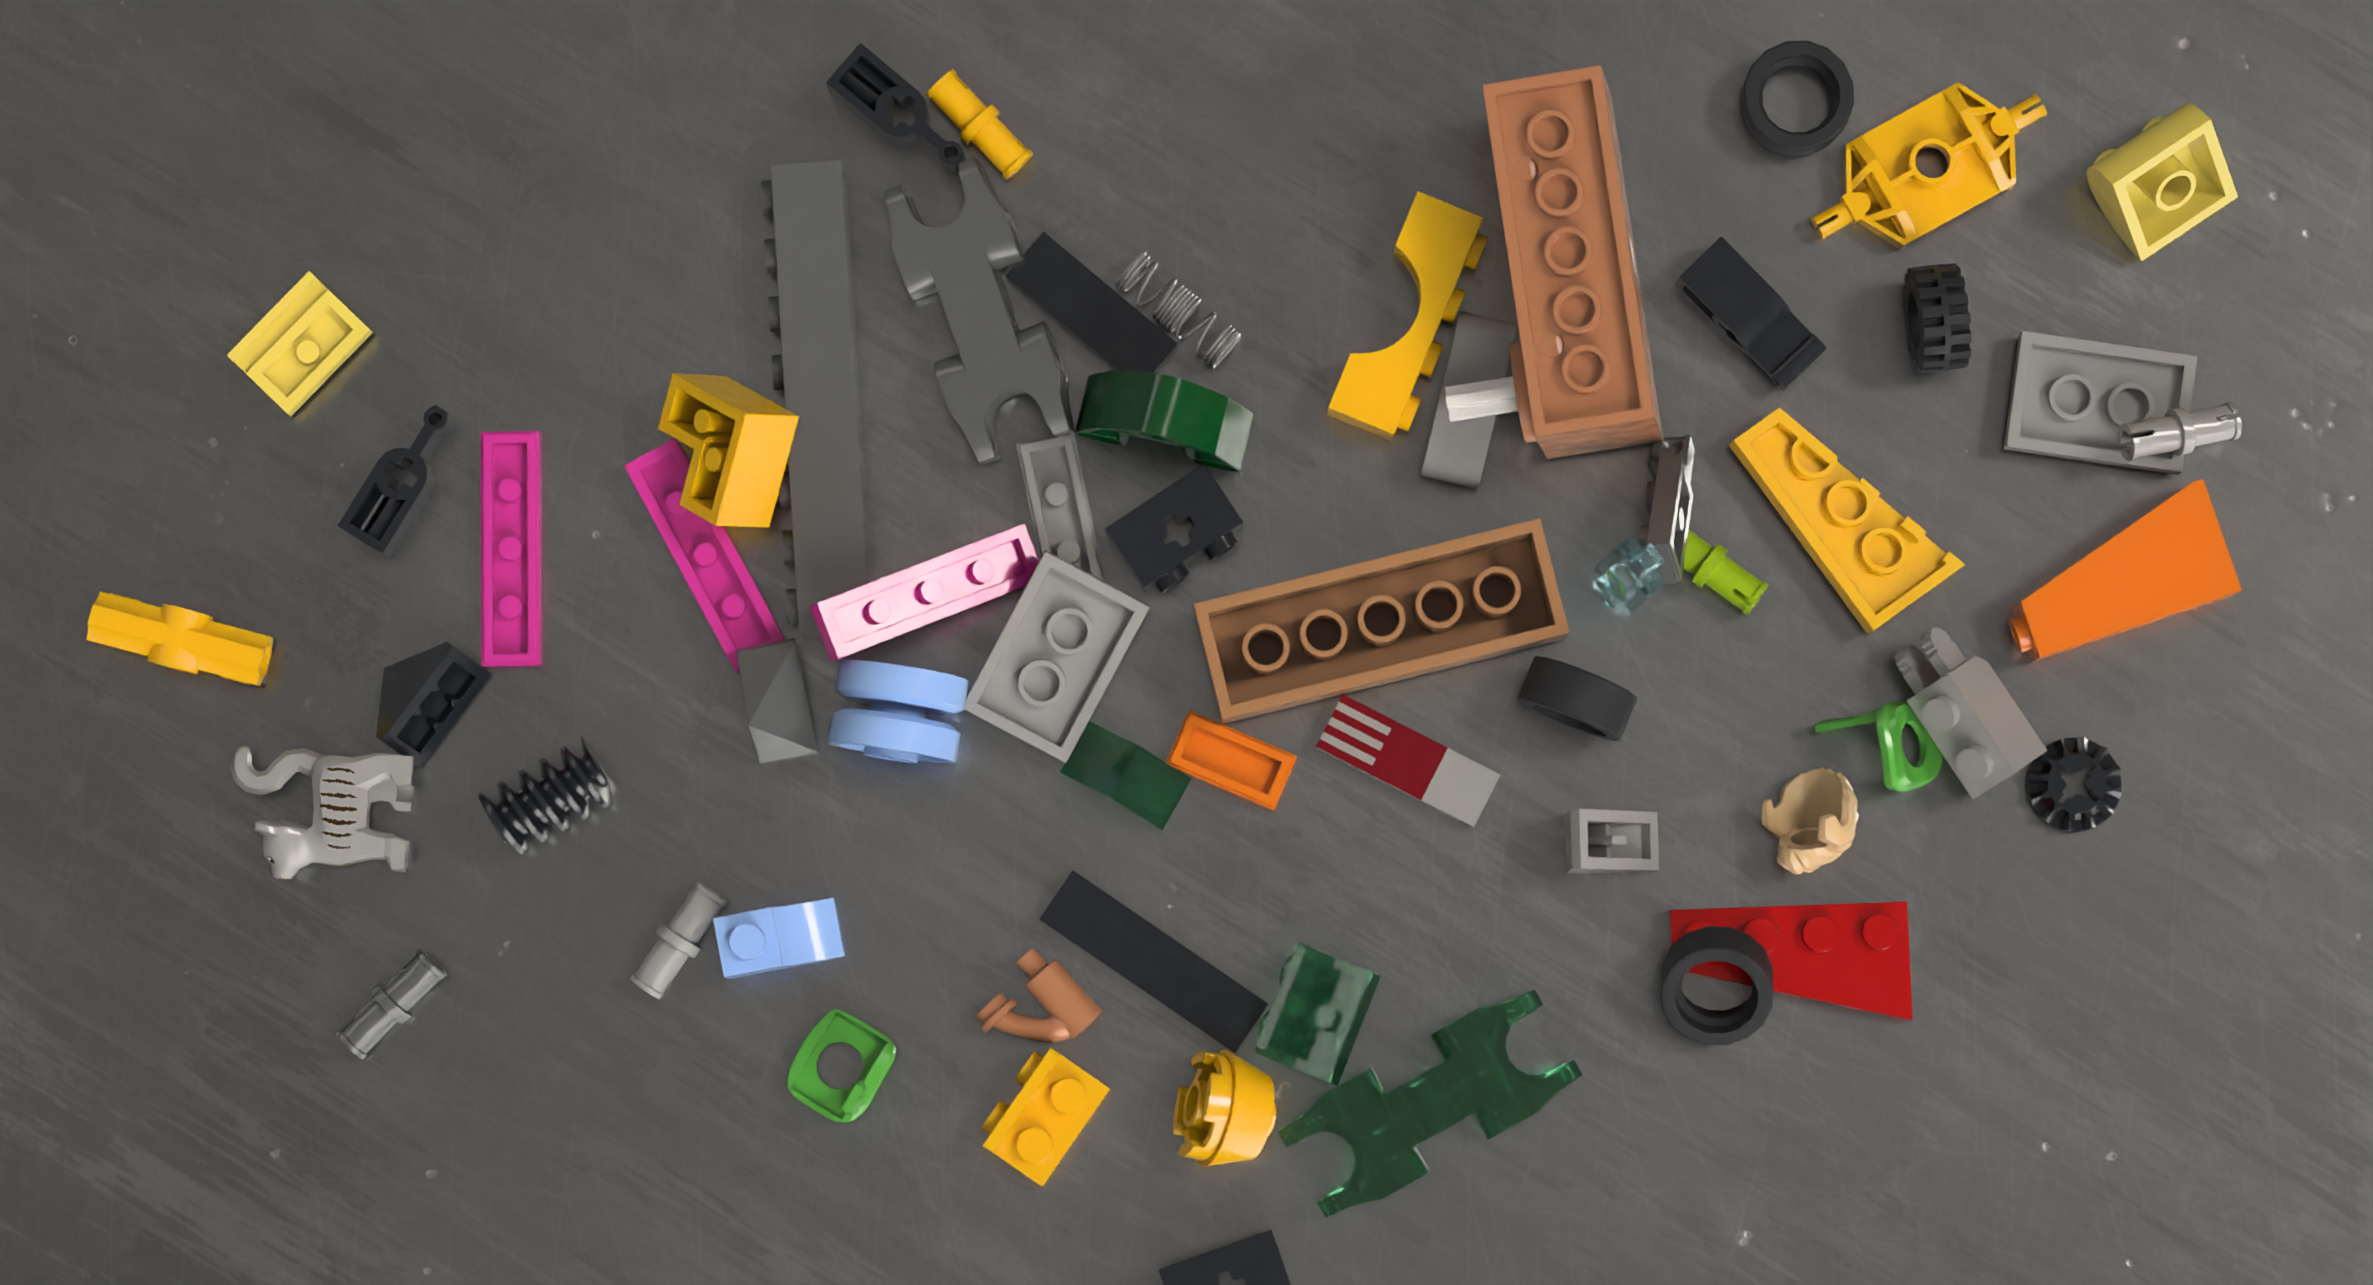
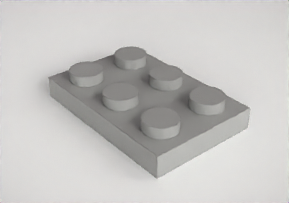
M2022 331L2018 338L2003 449L2179 475L2183 470L2184 455L2177 456L2170 451L2127 461L2122 456L2121 451L2131 448V444L2119 446L2117 433L2119 426L2123 423H2135L2164 417L2170 409L2182 407L2190 412L2198 356Z
M1045 550L968 692L964 710L1066 763L1146 616L1150 605Z

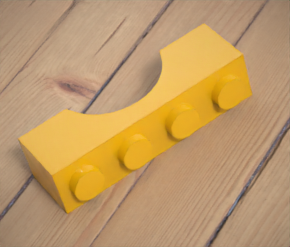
M1417 191L1396 242L1394 255L1405 265L1415 281L1419 296L1418 315L1410 330L1395 344L1376 352L1350 353L1329 404L1328 416L1391 442L1397 428L1409 431L1422 400L1411 394L1420 374L1431 378L1444 346L1434 341L1442 320L1453 324L1466 291L1456 287L1464 266L1476 269L1488 237L1478 233L1483 217Z

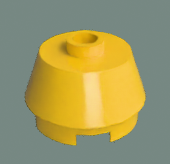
M1227 1049L1221 1050L1218 1053L1198 1051L1190 1060L1192 1067L1198 1068L1194 1080L1189 1088L1179 1086L1175 1102L1173 1134L1184 1136L1185 1145L1181 1144L1177 1152L1178 1155L1196 1159L1201 1167L1256 1158L1261 1152L1267 1137L1271 1134L1276 1119L1274 1085L1271 1077Z

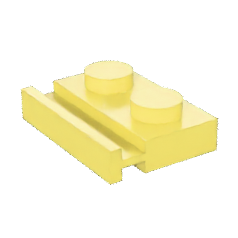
M308 271L227 356L289 416H292L373 332Z

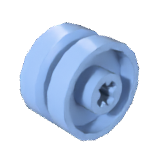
M840 660L835 691L847 700L869 704L870 709L843 708L831 713L827 743L845 749L864 752L863 755L891 761L918 763V761L956 763L961 733L949 724L925 718L926 713L955 715L965 709L969 681L947 673L903 665L862 660Z

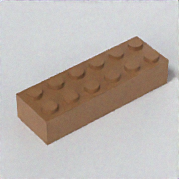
M1540 518L1194 604V614L1222 724L1565 640L1570 633Z

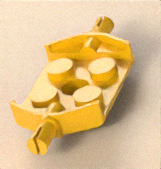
M1958 82L1845 144L1842 149L1843 196L1836 205L1816 216L1810 217L1814 229L1835 218V220L1817 230V234L1821 239L1826 238V236L1852 222L1853 224L1858 223L1899 250L1905 248L1908 243L2002 191H2008L2016 184L2014 136L2019 133L2021 128L2041 117L2047 116L2044 104L2023 115L2022 113L2041 102L2036 93L2009 109H2006L2005 106L1999 109ZM1931 147L1940 150L1947 159L1946 173L1937 178H1928L1922 175L1915 164L1916 155L1921 149Z

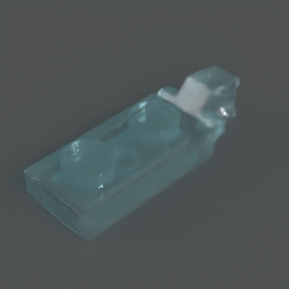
M1632 535L1615 547L1594 568L1600 577L1595 581L1596 586L1602 597L1613 609L1621 607L1628 617L1647 604L1667 585L1657 570L1665 561L1651 542L1642 548Z

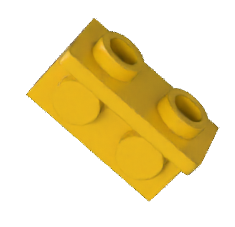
M1052 1048L1049 1049L1044 1057L1034 1051L1015 1078V1081L1023 1086L1010 1106L1000 1100L981 1127V1130L989 1135L983 1147L1002 1158L1042 1187L1110 1091V1088Z

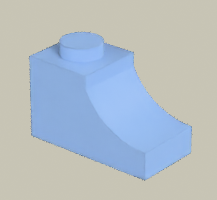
M835 898L781 907H769L713 918L723 975L728 979L846 957Z

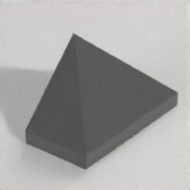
M795 638L737 649L747 722L760 763L817 753L818 746Z

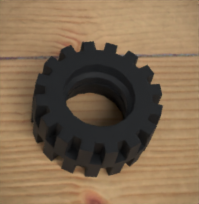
M1956 263L1908 268L1904 277L1903 295L1905 303H1903L1904 314L1906 315L1905 329L1906 333H1908L1909 351H1911V360L1913 365H1915V370L1921 373L1966 368L1969 364L1968 358L1971 356L1969 345L1971 343L1969 327L1971 318L1968 312L1969 301L1968 295L1965 293L1964 277H1961L1960 267Z

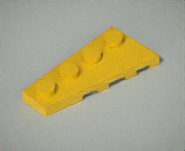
M1780 407L1729 444L1735 455L1868 635L1965 565L1950 551L1945 553L1926 537L1925 534L1927 532L1909 516L1904 518L1880 498L1879 495L1881 493L1864 478L1859 480L1837 461V455Z

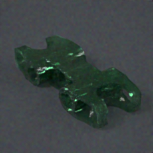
M1535 989L1506 1002L1480 1007L1431 1034L1430 1037L1444 1062L1392 1091L1386 1093L1372 1067L1323 1094L1303 1115L1278 1131L1286 1147L1291 1144H1297L1307 1137L1320 1132L1335 1133L1343 1137L1351 1146L1355 1162L1354 1170L1349 1180L1317 1202L1325 1218L1355 1205L1381 1200L1428 1174L1430 1170L1416 1146L1472 1114L1475 1116L1488 1140L1538 1113L1559 1091L1582 1076L1575 1060L1561 1064L1540 1075L1526 1074L1518 1070L1509 1060L1506 1051V1038L1511 1027L1543 1005Z

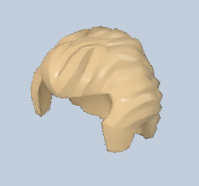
M1822 767L1811 769L1806 773H1800L1782 787L1779 802L1775 807H1773L1771 799L1763 801L1762 825L1780 839L1777 848V863L1793 874L1811 873L1821 865L1834 861L1852 845L1859 817L1857 812L1858 800L1848 779L1841 772L1835 773L1831 769L1826 770Z

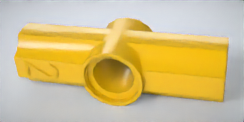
M100 591L90 612L86 640L147 656V661L176 670L197 675L200 670L218 675L224 679H230L247 685L261 686L272 657L274 638L214 622V617L164 603L161 608L129 597Z

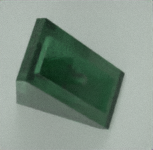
M1090 721L1086 725L1068 761L1060 771L1064 776L1162 831L1192 780L1141 746Z

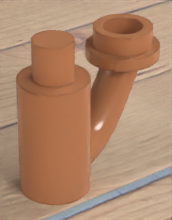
M1032 948L1016 962V965L1031 980L1025 988L1051 1016L1048 1018H1035L1016 1014L1011 1010L1018 1003L1013 998L1008 1000L1001 992L975 1017L983 1024L980 1029L984 1033L995 1027L1003 1032L1029 1040L1058 1042L1070 1037L1075 1039L1104 1011L1056 959L1048 964Z

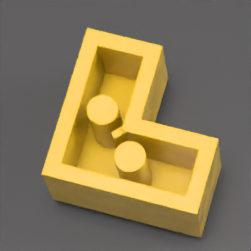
M672 373L658 429L694 449L679 505L715 526L769 527L799 416L727 376Z

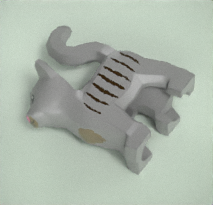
M245 745L238 747L231 756L230 770L233 780L248 793L261 796L280 790L296 772L309 776L312 781L314 806L312 825L305 826L287 819L255 822V831L263 834L264 857L269 864L272 877L280 880L292 879L300 869L312 863L342 867L372 859L385 860L391 871L406 872V869H408L410 842L396 837L394 834L369 829L371 803L377 801L390 802L395 811H412L414 786L411 785L414 768L413 756L374 753L352 758L320 754L301 748L284 751L265 771L254 769L250 748Z

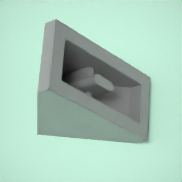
M1570 809L1565 814L1567 873L1659 871L1657 812Z

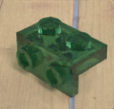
M1299 942L1293 954L1285 960L1279 975L1280 987L1272 1008L1264 1014L1259 1023L1257 1031L1258 1043L1255 1053L1281 1065L1338 1086L1381 975Z

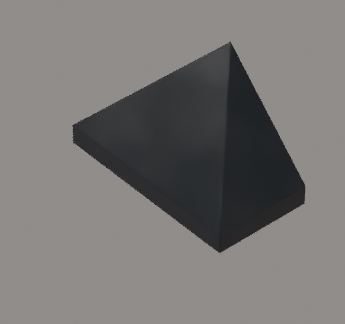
M449 642L442 643L385 667L376 737L399 754L413 756L414 764L421 769L491 673Z

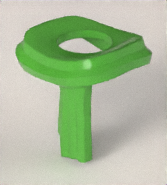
M1907 700L1889 702L1878 707L1877 710L1857 716L1822 720L1814 725L1815 732L1819 733L1876 722L1882 756L1884 784L1890 790L1909 791L1919 788L1934 780L1942 766V753ZM1906 723L1913 727L1919 741L1920 756L1916 767H1913L1908 762L1902 747V730Z
M831 1010L814 1025L796 1051L787 1072V1088L795 1099L835 1122H851L865 1112L895 1059V1044L886 1035L842 1010ZM834 1043L852 1045L859 1051L863 1059L861 1077L854 1085L846 1089L828 1087L821 1081L817 1073V1061L820 1053L827 1046Z

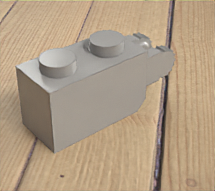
M1935 626L1920 636L1922 638L1920 640L1922 643L1921 647L1924 649V653L1916 645H1911L1910 643L1898 649L1894 659L1899 671L1903 673V678L1915 694V696L1907 700L1908 704L1974 800L2045 753L2047 749L1988 661L1976 655L1967 661L1955 642L1951 641V636H1948L1941 627ZM1924 654H1927L1929 658L1926 659Z

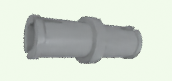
M2231 402L2190 412L2180 407L2168 410L2164 417L2121 424L2117 433L2118 445L2131 444V448L2121 451L2122 456L2127 461L2170 451L2180 456L2192 453L2195 446L2239 439L2242 432L2241 417L2228 420L2227 416L2235 415L2239 412L2237 407Z
M696 880L668 924L664 922L660 924L656 930L659 938L635 974H632L630 980L635 985L660 1000L664 997L665 991L689 956L695 958L701 950L697 943L713 921V918H715L722 906H725L727 900Z

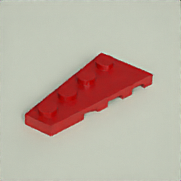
M1907 902L1678 909L1668 911L1670 947L1686 933L1707 926L1731 927L1749 934L1766 950L1773 966V991L1888 1015L1894 1018L1913 1020ZM1707 961L1693 966L1686 972L1711 979L1752 986L1750 976L1741 967L1726 961Z

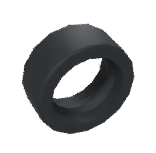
M1785 41L1766 50L1750 67L1740 92L1741 116L1750 135L1767 150L1786 157L1809 156L1828 147L1847 125L1854 106L1853 81L1844 62L1827 47L1810 41ZM1788 65H1803L1816 70L1825 78L1831 91V107L1827 117L1818 127L1807 132H1789L1779 128L1768 118L1763 107L1762 93L1767 80L1775 71Z
M1535 656L1517 700L1533 711L1559 723L1593 736L1618 742L1625 731L1637 701V696L1627 689L1581 668L1551 658Z
M1707 926L1686 933L1670 947L1662 964L1661 1006L1668 1022L1684 1037L1704 1045H1729L1749 1038L1764 1025L1773 1004V966L1766 950L1754 938L1731 927ZM1707 961H1726L1741 967L1752 980V993L1740 1006L1728 1010H1707L1693 1004L1684 996L1682 979L1685 973L1695 965Z

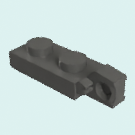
M1685 435V437L1663 438L1664 441L1654 442L1649 456L1653 474L1656 475V481H1649L1647 483L1646 503L1650 522L1649 525L1641 526L1640 552L1643 561H1651L1657 585L1678 584V581L1682 579L1693 502L1690 481L1695 450L1691 435Z

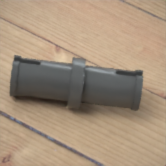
M419 948L415 955L385 985L378 983L370 991L372 998L343 1028L336 1032L338 1038L352 1053L364 1059L367 1053L398 1022L404 1025L412 1017L410 1010L441 979L447 976L445 970L426 951Z

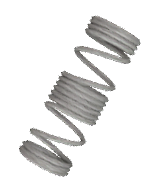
M1142 252L1121 274L1116 282V287L1122 289V292H1126L1149 272L1137 293L1136 304L1145 305L1168 288L1163 299L1155 308L1152 318H1156V321H1159L1162 327L1169 330V333L1175 331L1176 339H1183L1189 336L1208 321L1198 338L1194 353L1196 356L1204 355L1203 362H1206V365H1209L1210 368H1215L1239 341L1241 333L1235 331L1232 325H1228L1209 347L1198 352L1205 334L1217 315L1216 312H1211L1197 325L1179 336L1182 324L1200 305L1201 298L1198 299V296L1191 293V290H1188L1185 284L1180 285L1169 297L1177 283V278H1173L1152 296L1140 302L1142 292L1158 266V261L1144 269L1150 261L1151 255H1147V252Z

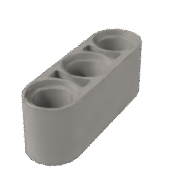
M1460 311L1421 476L1478 489L1496 415L1450 422L1445 387L1505 378L1510 359V343L1514 342L1517 324Z

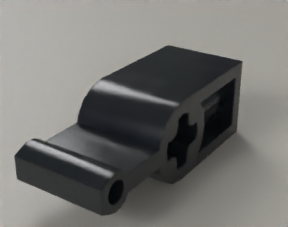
M859 43L826 82L829 93L887 142L897 147H910L920 142L941 160L942 167L946 172L958 175V163L966 160L961 146L954 141H945L930 128L928 108L920 92L863 44ZM912 106L915 123L909 126L905 122H900L896 127H893L894 121L891 110L896 107L901 111H905ZM951 156H956L954 159H948Z
M1722 236L1679 276L1675 284L1736 347L1748 354L1783 391L1827 349L1791 313L1788 305L1779 294Z
M436 405L425 412L423 419L425 425L410 449L394 448L385 452L377 461L338 524L345 532L390 559L432 494L435 486V475L427 462L441 439L448 437L454 431L455 419ZM414 464L411 472L418 478L415 485L410 487L403 484L397 490L399 483L392 477L394 471L397 468L407 471Z

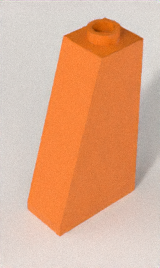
M2200 479L2190 483L2013 606L2016 617L2009 619V627L2018 651L2020 653L2028 651L2033 663L2231 597L2241 592L2242 588L2204 480Z

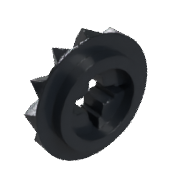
M2085 737L2064 738L2045 747L2047 751L2033 760L2027 777L2028 796L2036 813L2049 825L2064 831L2080 832L2097 827L2113 815L2123 794L2121 768L2116 764L2106 747ZM2090 765L2092 769L2088 772L2089 777L2086 779L2085 785L2090 790L2089 794L2095 798V801L2089 797L2085 798L2080 794H2076L2060 804L2058 801L2064 795L2062 791L2067 784L2061 778L2062 774L2055 769L2056 766L2062 771L2067 770L2069 773L2075 774Z

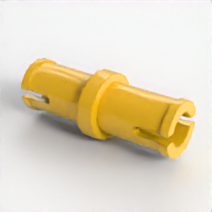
M953 69L940 78L926 93L929 100L931 99L962 131L959 137L966 145L973 142L1003 174L1002 176L1006 180L1012 177L1033 156L1034 153L1028 150L997 118L1001 112L993 104L987 107L957 76Z

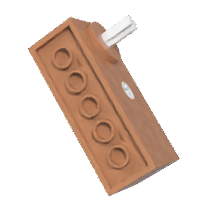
M1598 65L1484 84L1485 106L1521 342L1510 343L1512 377L1445 387L1450 422L1518 411L1525 443L1538 442L1547 459L1664 441L1614 109L1602 66Z

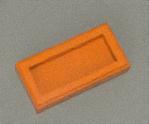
M1188 710L1165 765L1274 812L1297 756Z

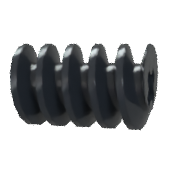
M581 737L583 756L577 757L566 746L560 748L561 768L557 769L545 758L539 760L541 779H534L524 769L519 771L521 790L515 792L503 780L497 783L500 798L498 803L495 804L482 792L478 794L486 814L506 845L509 844L520 854L529 852L527 833H531L541 843H546L550 840L549 821L562 831L571 829L570 809L583 820L591 818L590 798H593L603 808L612 806L609 781L583 737Z

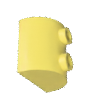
M2191 103L2183 104L2165 117L2152 119L2145 125L2140 134L2117 149H2109L2101 153L2096 158L2094 164L2086 171L2089 186L2103 214L2121 240L2141 261L2238 197L2212 121L2202 110Z

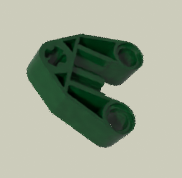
M1110 370L1088 376L1074 433L1084 438L1113 445H1126L1129 442L1130 435L1184 447L1186 448V455L1189 456V460L1194 463L1205 464L1207 467L1224 471L1241 472L1254 414L1225 395L1180 378L1150 372Z

